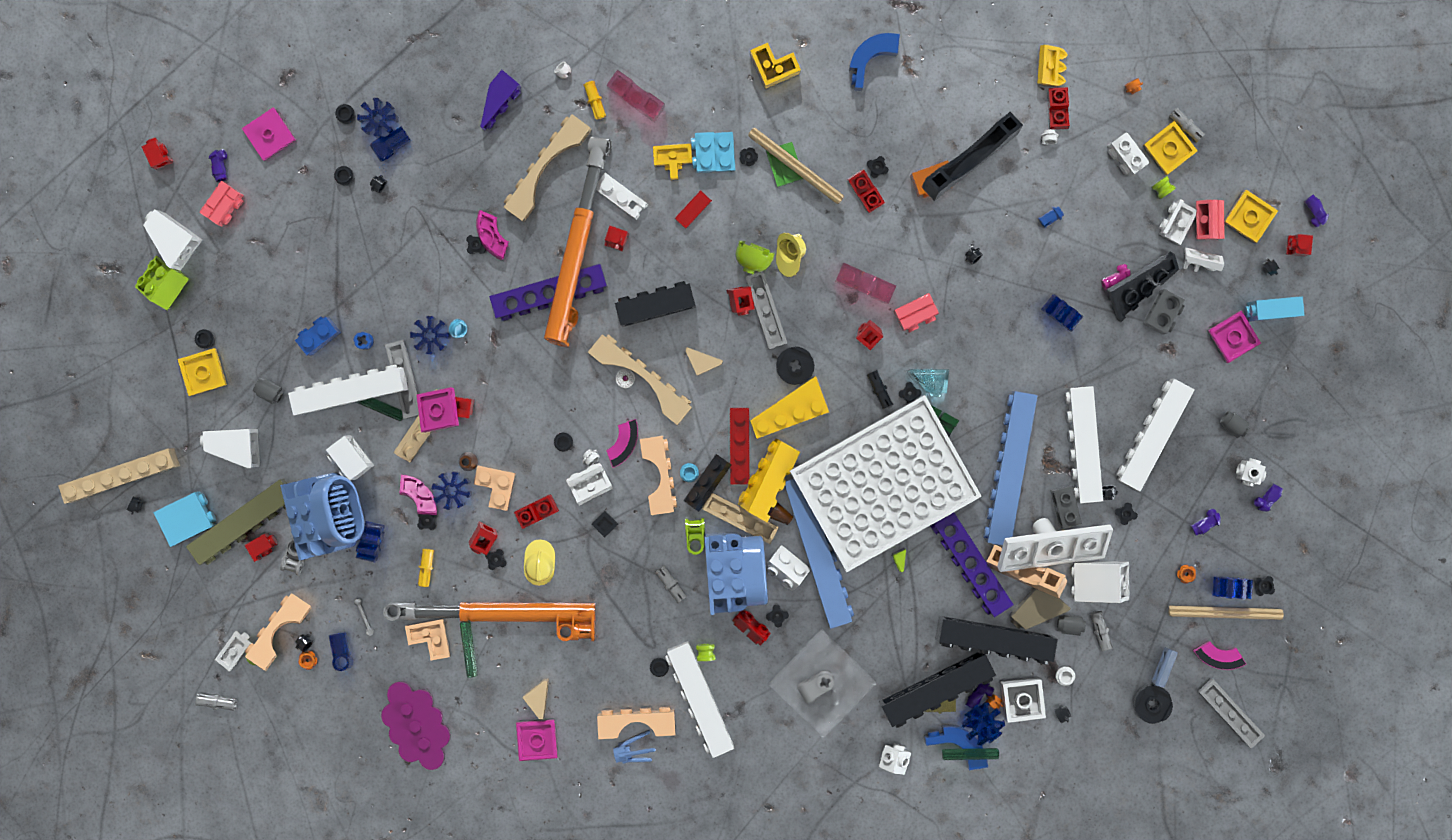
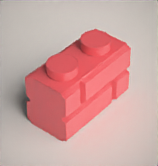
M221 181L200 210V213L221 227L224 224L227 225L232 219L231 213L233 210L238 209L242 205V197L244 195Z
M1224 200L1196 201L1197 239H1224Z
M929 293L894 310L902 330H908L909 333L918 329V324L923 321L928 324L936 320L935 316L939 314Z

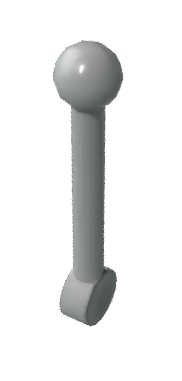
M356 598L354 604L358 606L367 629L366 634L371 636L374 630L369 626L361 606V599Z

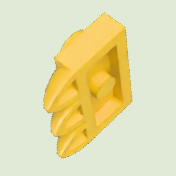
M1040 45L1037 84L1053 87L1063 85L1066 82L1065 78L1058 74L1067 69L1066 65L1059 61L1068 56L1064 49L1050 45Z

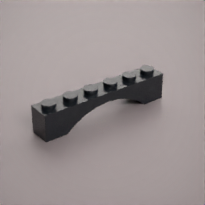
M1010 111L967 150L925 179L922 188L935 201L1017 136L1023 124Z

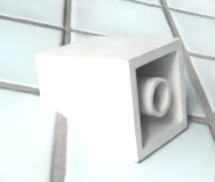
M154 209L153 212L150 211L145 217L146 222L143 226L169 268L181 271L202 239L166 213Z
M258 429L203 431V435L200 437V444L205 452L246 468L260 467Z
M1129 561L1074 563L1071 571L1074 578V585L1072 586L1074 602L1122 603L1129 600Z

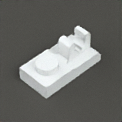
M1185 247L1184 269L1187 270L1188 265L1193 263L1194 272L1199 270L1200 265L1210 271L1223 270V256Z
M235 631L215 658V661L230 672L251 644L248 641L250 636L245 632L240 634Z

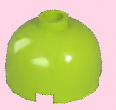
M739 240L736 249V260L738 264L744 267L743 271L754 274V271L761 272L770 266L775 255L774 252H770L771 250L753 243L747 245L745 244L746 241Z

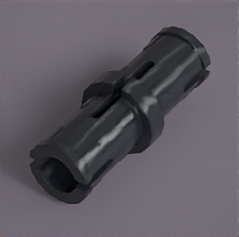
M878 370L867 374L874 389L873 394H876L882 409L893 405L886 390L887 386L883 384Z

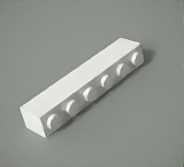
M390 365L386 366V370L381 372L378 369L367 371V375L360 376V373L348 375L349 379L342 380V377L330 380L331 383L325 385L324 382H317L312 384V388L306 389L305 386L296 387L294 392L288 393L293 416L406 391L408 386L404 368Z
M1170 379L1164 383L1161 390L1163 394L1155 400L1152 406L1154 408L1152 414L1146 417L1143 423L1145 425L1143 431H1140L1134 440L1136 442L1134 448H1130L1125 458L1127 461L1125 465H1121L1117 471V481L1136 491H1141L1194 392L1193 388L1176 379Z
M1093 386L1067 388L1065 403L1069 405V411L1066 412V418L1071 428L1068 431V440L1072 442L1070 460L1074 463V469H1071L1072 480H1075L1076 488H1073L1077 503L1103 501L1094 388Z
M689 641L668 649V655L665 656L669 666L673 665L675 669L673 676L677 684L681 683L683 688L681 691L682 697L691 706L688 710L692 719L696 718L698 722L696 729L700 737L704 736L706 743L703 745L707 754L711 753L714 758L733 750V742Z

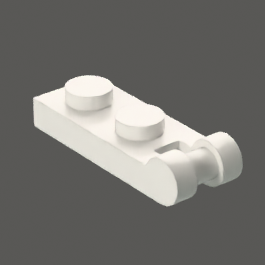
M606 173L603 174L597 183L596 191L636 220L639 218L641 210L645 209L648 205ZM632 201L637 203L633 209L628 207Z

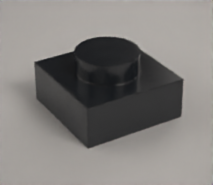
M605 510L592 525L605 538L618 523Z

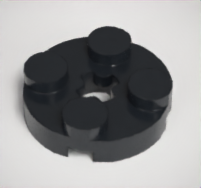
M796 346L781 352L776 362L778 375L784 382L791 385L802 384L809 380L815 367L811 354L806 349ZM795 360L799 361L798 365L801 368L792 371L790 363H794Z
M1145 685L1134 697L1133 709L1137 716L1147 723L1156 724L1161 721L1163 722L1172 713V699L1169 692L1162 687ZM1156 699L1157 708L1153 707L1150 709L1149 701Z

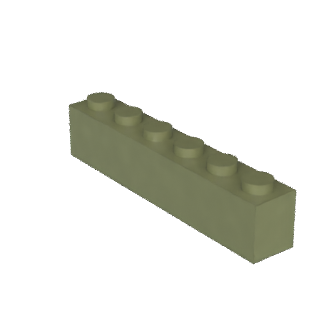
M285 479L275 482L188 544L186 548L199 565H209L216 560L215 556L220 552L224 554L232 548L231 544L235 541L240 543L248 537L246 534L249 531H257L263 526V521L274 519L279 515L278 511L282 508L286 510L280 485L287 484Z

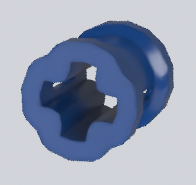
M365 332L357 333L353 339L355 346L364 350L370 349L374 343L372 335ZM366 337L365 340L368 341L367 344H362L360 338Z

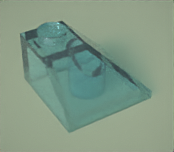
M949 369L907 370V375L925 393H930V397H942V393H947Z

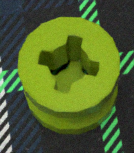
M1168 176L1151 187L1157 191L1159 199H1162L1176 189L1174 185L1170 184Z
M715 644L696 645V650L698 651L697 661L716 660L713 654Z

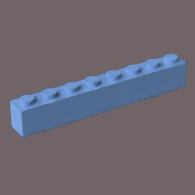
M1012 391V395H1008L1007 406H1009L1008 414L1005 413L1003 422L1006 425L1005 432H1002L1000 443L1003 446L1002 451H999L997 455L999 468L995 470L993 478L996 485L990 494V500H993L992 508H988L987 519H989L988 527L985 526L983 538H986L985 542L1003 545L1005 538L1013 537L1038 395Z
M795 479L786 480L785 488L829 627L831 629L850 623L854 613L851 605L847 606L845 600L849 597L846 588H842L840 580H843L840 569H836L834 562L837 561L834 550L830 551L828 546L830 542Z

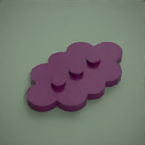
M403 681L395 682L389 687L387 692L390 703L384 707L381 714L383 723L390 727L389 738L393 743L399 745L398 751L403 760L407 762L419 760L424 768L428 770L437 769L444 762L445 754L442 748L448 744L451 736L448 727L442 724V711L433 706V697L427 690L418 689L413 691L408 683Z

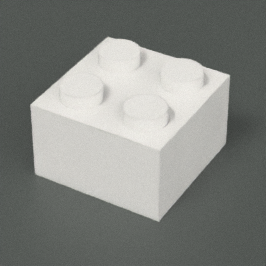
M351 435L343 436L326 449L329 453L327 455L328 459L333 464L336 463L340 468V475L348 478L350 481L358 479L374 466Z
M1039 677L1000 681L1004 719L1008 723L1046 718L1042 680Z

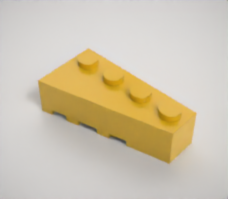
M813 377L750 420L756 439L829 412L817 377Z
M777 438L769 444L765 458L760 460L758 470L750 477L749 485L746 491H743L739 496L738 503L743 509L767 523L770 518L767 514L771 507L775 508L777 503L776 495L785 486L786 480L784 477L791 473L790 470L793 469L800 454L798 450Z

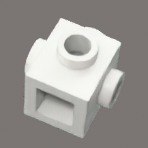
M1252 458L1249 461L1242 460L1237 467L1236 479L1242 480V484L1246 486L1260 485L1265 480L1266 467L1260 465L1261 461Z
M894 743L893 746L885 745L879 767L891 773L905 775L911 752L904 750L905 746Z

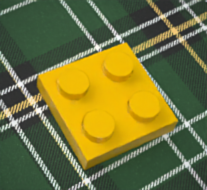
M1175 121L1143 145L1165 175H1168L1197 152V149Z
M1244 190L1224 223L1252 242L1257 243L1278 210L1248 190Z
M216 348L178 359L188 396L227 385Z

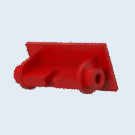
M742 610L732 619L733 625L744 633L747 629L750 630L746 636L756 645L759 644L761 646L771 634L768 628L760 624L749 611Z

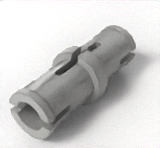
M1178 107L1169 115L1181 127L1180 129L1185 131L1196 143L1205 135L1193 123V120L1191 118L1188 119Z
M664 565L660 568L664 576L659 570L655 574L665 585V590L671 593L678 604L682 600L677 594L679 593L682 599H685L687 595L677 584V579H673Z
M1102 611L1091 613L1090 616L1095 628L1094 635H1097L1100 650L1112 649L1113 646L1108 634L1109 628L1106 627Z
M198 693L195 701L196 706L210 707L213 710L226 709L235 711L237 699L220 697L217 694L212 696Z

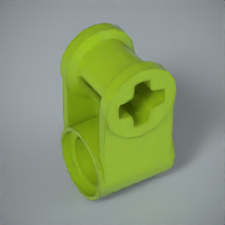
M701 518V520L685 519L687 550L693 555H698L704 549V518ZM690 526H700V527H699V528H691ZM695 540L701 544V549L697 552L692 551L690 548L691 542Z

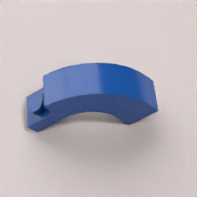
M882 33L874 35L865 40L856 49L849 65V71H856V73H852L851 85H855V91H862L865 67L872 58L879 55L897 56L900 34Z
M944 724L941 725V733H939V730L929 731L928 735H924L926 746L942 743L959 745L965 752L967 768L969 770L988 768L987 756L983 746L968 730L960 726Z

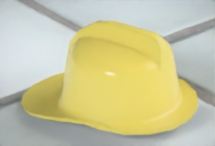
M784 232L777 239L776 264L784 276L792 277L799 271L800 260L806 253V245L801 234L791 235Z
M541 539L534 540L527 546L525 551L524 575L533 585H545L550 582L554 575L555 551L549 542Z

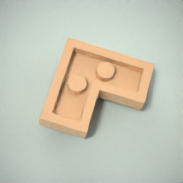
M477 466L474 485L492 488L488 507L508 511L516 473Z
M444 619L405 626L408 645L427 642L430 660L450 657Z

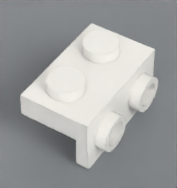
M1124 133L1107 146L1109 148L1108 153L1114 160H1118L1121 164L1119 167L1125 175L1128 174L1131 177L1149 164L1148 159L1128 133Z
M1181 199L1171 204L1168 212H1170L1168 218L1164 219L1159 226V229H1161L1159 235L1177 245H1181L1197 212L1196 209L1183 203L1184 201Z
M600 463L592 464L586 470L574 473L566 480L579 506L613 489Z
M782 545L765 564L767 573L778 579L785 588L794 591L811 570V568Z

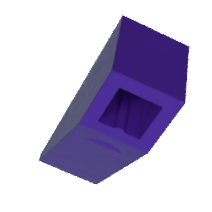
M503 70L489 84L480 125L484 131L494 126L496 123L495 118L499 113L502 115L509 107L507 105L511 99L515 100L521 93L519 90L521 88L520 84Z

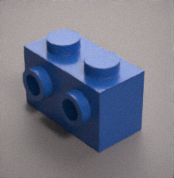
M319 317L313 322L314 326L309 330L305 328L297 334L298 338L295 341L307 356H312L341 334L329 317Z

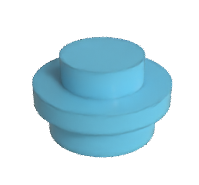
M455 319L451 322L449 334L452 337L460 338L467 333V325L463 320Z
M687 463L681 467L680 476L685 482H693L698 478L699 470L696 465Z

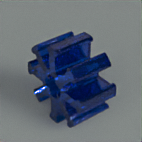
M373 98L374 109L372 110L366 102H363L361 107L367 110L369 115L357 114V120L360 123L368 122L365 127L361 128L367 135H370V132L375 128L373 135L377 139H383L382 127H385L386 131L392 135L395 129L389 127L387 121L398 123L399 117L395 113L387 115L391 110L395 109L388 101L381 109L382 100ZM377 114H379L382 117L381 120L379 119L380 122L378 123L374 120V117L377 118Z
M1055 294L1049 298L1041 309L1070 332L1075 329L1084 317Z
M426 316L428 319L427 327L421 320H417L414 325L418 326L422 333L410 332V338H422L417 345H414V348L422 351V348L427 344L426 354L435 355L434 344L439 347L440 351H444L447 346L443 345L439 339H451V335L449 332L439 333L444 326H447L445 321L440 320V323L434 327V320L436 318ZM430 330L435 334V338H432L431 341L430 338L426 337Z
M458 471L451 472V482L446 476L447 473H442L438 476L445 486L438 485V483L432 484V490L443 491V494L434 497L433 500L435 503H439L446 497V505L443 507L446 510L453 508V499L458 505L457 508L466 505L459 495L466 496L467 498L472 496V491L461 490L462 486L471 483L469 478H464L462 482L457 483L458 475H460ZM449 486L456 488V491H454L455 495L448 493V490H450Z
M365 521L363 534L359 538L360 540L356 547V559L374 563L378 560L379 551L382 548L381 542L385 535V532H383L385 525Z
M1225 576L1213 577V596L1226 597L1228 599H1252L1253 579Z
M986 702L979 707L976 704L965 713V716L968 718L962 722L963 728H972V731L966 737L971 740L978 735L977 745L983 746L988 741L990 744L1000 737L1002 732L999 730L1005 726L1004 720L994 719L1001 711L996 708L989 713L990 704Z

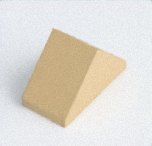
M688 347L686 348V353L697 376L722 365L723 360Z
M547 678L522 697L539 719L545 717L549 679Z

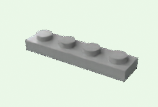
M764 271L745 276L748 286L751 287L753 302L768 348L772 349L787 344Z
M405 340L385 344L390 365H397V368L403 367L408 390L397 392L403 418L407 419L418 416L416 396L418 391Z
M1210 679L1198 691L1249 748L1252 749L1265 737L1262 731L1214 679Z

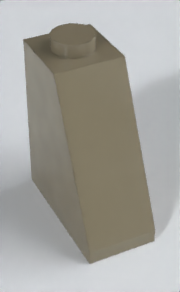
M1033 588L1009 614L1013 618L1010 622L1018 629L1023 627L1027 630L1066 613L1071 608L1060 598L1058 599Z

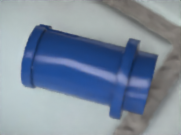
M1053 206L1051 211L1039 217L1038 220L1044 228H1047L1056 220H1061L1064 213L1059 206Z

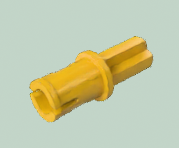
M595 81L586 82L583 86L589 99L587 102L591 105L595 119H603L606 117V113L601 102L602 96H599Z
M422 548L421 565H418V568H420L418 586L429 587L431 569H434L432 562L435 550Z

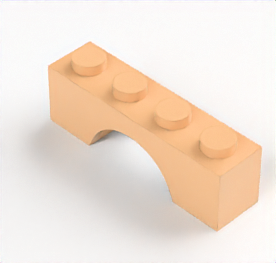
M663 436L640 439L642 458L652 461L658 467L661 475L658 489L648 496L651 515L674 512V508L677 507L676 496H672L671 489L674 488L673 477H669L668 470L672 469L670 458H666L665 452L669 450L668 441L663 439Z
M994 545L986 562L990 569L1000 572L997 566L1002 548ZM1035 567L1000 572L1058 599L1067 584L1065 575L1050 568Z
M292 593L290 596L286 595L280 603L282 607L278 613L276 611L273 612L268 620L270 623L267 628L263 627L259 631L256 643H251L245 651L247 654L245 658L265 672L277 657L272 645L275 632L281 626L288 623L301 624L312 609L310 605Z
M659 707V710L651 711V708H640V711L632 712V709H621V712L613 713V710H602L597 715L598 739L618 738L620 731L626 725L633 722L647 724L656 736H673L676 734L675 710H670V707Z

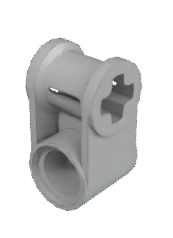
M292 539L287 544L280 570H288L299 576L303 569L304 560L299 561L297 551L294 549V539Z
M821 671L799 683L796 687L804 701L810 703L832 689L834 685L833 675L828 671ZM823 677L828 679V684L821 683Z

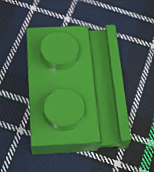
M792 142L780 145L782 149L798 160ZM766 150L777 187L803 179Z

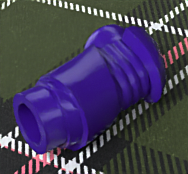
M223 149L214 150L209 155L212 163V176L216 182L225 181L227 176L223 160L227 159V153Z
M1313 194L1304 202L1315 216L1311 219L1312 224L1315 227H1319L1327 222L1329 213L1326 214L1320 199Z
M1273 483L1263 498L1257 497L1255 499L1254 505L1260 511H1271V506L1282 497L1283 488Z
M1215 509L1208 510L1206 513L1208 517L1191 525L1195 536L1203 535L1216 525H1220L1221 516Z
M982 683L978 684V687L968 696L965 705L976 710L984 694L991 696L995 690L994 687L989 686L990 683L985 685Z

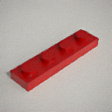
M730 408V464H732L730 467V485L748 484L749 408Z

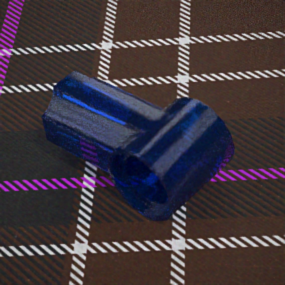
M400 126L387 136H382L373 141L370 147L379 161L383 162L394 155L396 150L410 142L411 139L403 127Z
M346 632L329 635L333 668L337 671L350 669L353 665V658L350 655ZM341 657H344L347 661L345 667H341L339 664Z

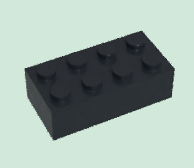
M685 281L674 284L675 287L669 289L666 286L655 289L656 292L651 294L648 291L637 293L636 298L632 299L629 296L618 298L615 307L620 326L625 327L696 308L690 283L686 284Z

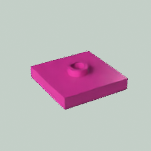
M274 107L242 128L263 161L296 140Z
M1242 310L1207 330L1226 363H1230L1261 344Z
M450 387L416 394L422 433L459 426L454 388Z
M555 719L516 722L519 761L558 758Z

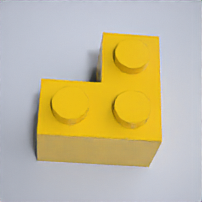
M768 42L750 50V56L765 89L799 75L801 72L794 53L775 60Z

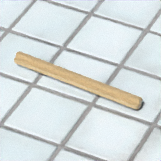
M751 129L748 136L836 204L842 201L844 198L843 194L758 129Z
M1169 606L1168 610L1171 617L1282 620L1284 616L1282 609Z

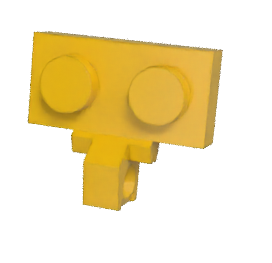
M691 144L653 146L654 167L665 166V170H670L671 180H678V169H682V165L693 164Z

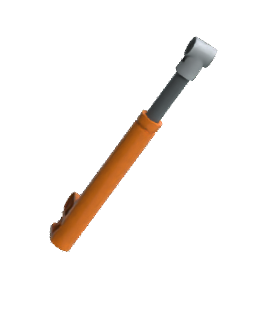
M591 137L588 142L589 157L586 165L588 171L579 208H575L544 335L545 340L561 347H569L570 344L567 342L569 332L572 331V328L578 322V311L572 307V302L591 227V220L593 219L594 212L591 211L600 171L604 169L606 156L608 157L612 150V141L610 139Z
M393 602L385 606L383 610L384 617L390 621L416 620V618H460V621L557 622V636L560 640L591 639L592 642H595V603L461 602L460 606H441ZM391 606L396 607L398 610V614L395 617L389 613ZM561 628H570L571 635L568 637L563 636Z

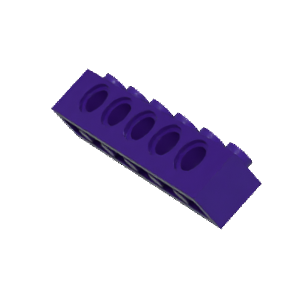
M601 264L580 269L574 294L575 300L586 297V293L593 292V294L602 293L604 288L608 287ZM559 276L489 296L495 318H501V321L512 319V315L517 313L523 316L530 314V310L538 308V311L549 308L548 304H552L554 296L547 299L544 296V292L546 289L552 288L555 293ZM590 278L591 285L588 288H583L581 286L582 279ZM528 294H534L536 296V300L533 304H528L526 302V296ZM515 299L517 307L511 310L508 308V301Z
M954 512L930 525L936 535L939 533L943 540L940 542L946 551L950 550L953 554L951 559L955 566L958 567L960 565L963 573L961 575L967 583L971 582L973 585L972 592L975 597L982 599L984 603L982 608L987 615L991 614L995 618L1014 605ZM947 526H953V535H945L944 531ZM958 542H963L965 545L962 552L955 550V545ZM969 558L975 560V565L972 568H967L965 565L966 560ZM979 574H984L985 581L982 584L976 583V577ZM990 590H994L996 594L993 600H987L986 594Z

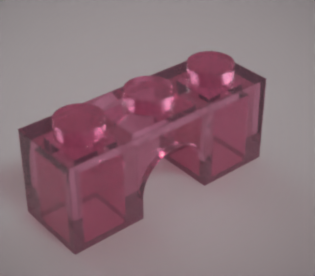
M618 69L606 85L608 90L653 122L656 121L665 108L664 102L650 92L647 93L641 89L632 79Z
M846 263L842 264L835 279L836 283L865 293L884 304H889L896 285Z

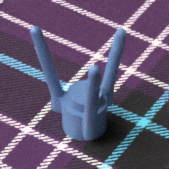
M650 730L625 742L618 743V747L613 748L616 763L651 762V758L631 757L655 752V748L631 751L629 746L626 747V745L650 734Z

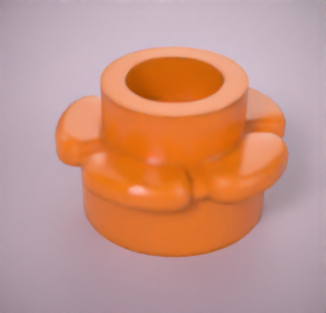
M1139 78L1127 83L1124 85L1127 89L1126 93L1130 92L1132 95L1140 91L1143 82H1140Z
M1183 565L1178 570L1177 577L1181 579L1182 583L1188 584L1195 580L1196 570L1192 566Z
M312 651L302 652L299 655L298 663L302 668L310 670L317 664V657H315V653Z
M994 694L991 697L987 696L988 699L985 702L996 711L1000 707L1003 708L1001 704L1003 700Z

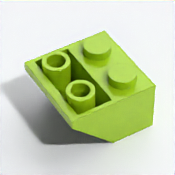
M156 255L149 262L144 274L138 278L135 288L149 301L168 311L189 278L181 271L169 268L164 260Z

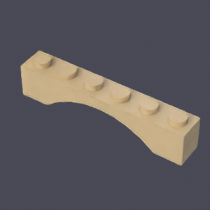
M573 114L570 117H565L560 125L562 126L558 133L554 132L549 139L551 143L547 149L544 147L538 154L539 160L536 164L532 163L526 171L528 175L525 179L521 178L515 186L517 190L513 195L509 194L504 201L506 204L504 208L522 222L526 221L535 208L536 187L546 166L562 152L581 146L592 131L588 125Z
M609 334L606 337L601 335L588 353L603 365L625 367L642 376L655 391L661 404L662 413L678 425L692 407L689 405L691 401L683 395L681 397L677 396L674 387L669 383L664 385L660 382L661 377L654 371L649 373L645 369L647 365L641 360H633L630 357L632 353L625 347L621 349L615 345L617 341Z
M168 448L58 485L64 504L73 503L114 487L177 468L180 464L175 449Z

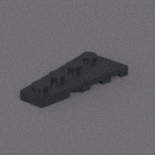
M1170 251L1107 289L1118 321L1122 322L1128 312L1138 308L1139 302L1145 297L1149 298L1158 285L1162 286L1179 270L1174 253Z

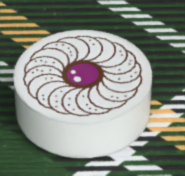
M622 369L616 375V382L620 387L629 388L635 382V375L629 369Z

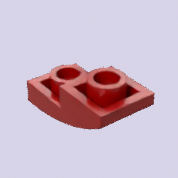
M1068 87L1048 88L1049 129L1051 130L1069 129Z
M864 169L847 179L868 213L885 203Z
M549 494L515 511L514 514L521 528L524 529L558 512L559 509L552 495Z

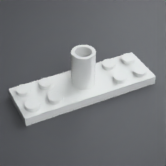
M1041 518L1033 524L1032 529L1035 534L1005 538L997 567L1000 572L1105 558L1113 528L1111 525L1056 531L1049 519Z

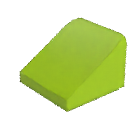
M905 548L892 553V558L900 572L904 571Z

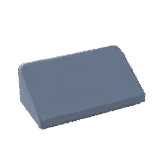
M1166 647L1164 648L1151 681L1154 685L1163 688L1166 686L1178 652Z

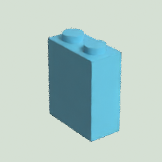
M1303 296L1247 302V306L1244 308L1245 317L1248 318V322L1305 316Z
M200 491L194 492L153 512L170 547L176 546L216 525V517L212 511H209L206 505L208 501Z

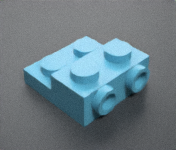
M733 132L695 133V138H691L692 149H696V157H692L693 169L697 168V173L735 171Z

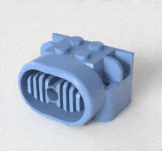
M333 472L280 485L299 561L351 548L356 545L364 531V517L357 490L348 478Z
M735 532L706 534L705 549L710 614L742 611L747 606L766 605L768 603L763 537H742Z

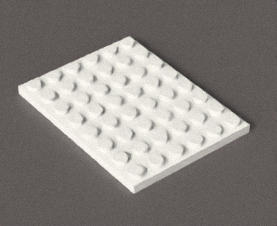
M925 395L790 470L846 572L982 497Z

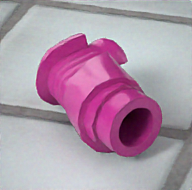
M1126 264L1118 265V273L1101 280L1105 291L1131 275V271L1127 269Z

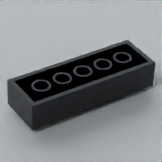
M939 616L935 636L939 644L944 647L953 648V645H958L960 649L972 651V648H975L983 654L991 655L992 651L1001 657L1010 658V655H1015L1019 660L1029 661V658H1032L1041 664H1048L1049 661L1054 662L1058 642L1057 638L1048 634Z
M977 652L880 700L879 703L890 725L899 728L907 723L906 720L912 717L917 719L924 715V711L928 709L933 711L941 707L942 702L946 700L951 702L959 697L958 694L964 691L965 693L972 692L976 689L975 686L980 683L983 685L990 683L996 674L987 655Z

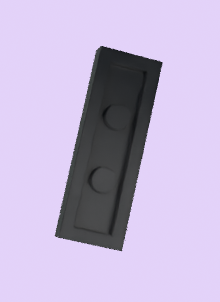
M716 454L688 493L684 502L699 512L732 464Z

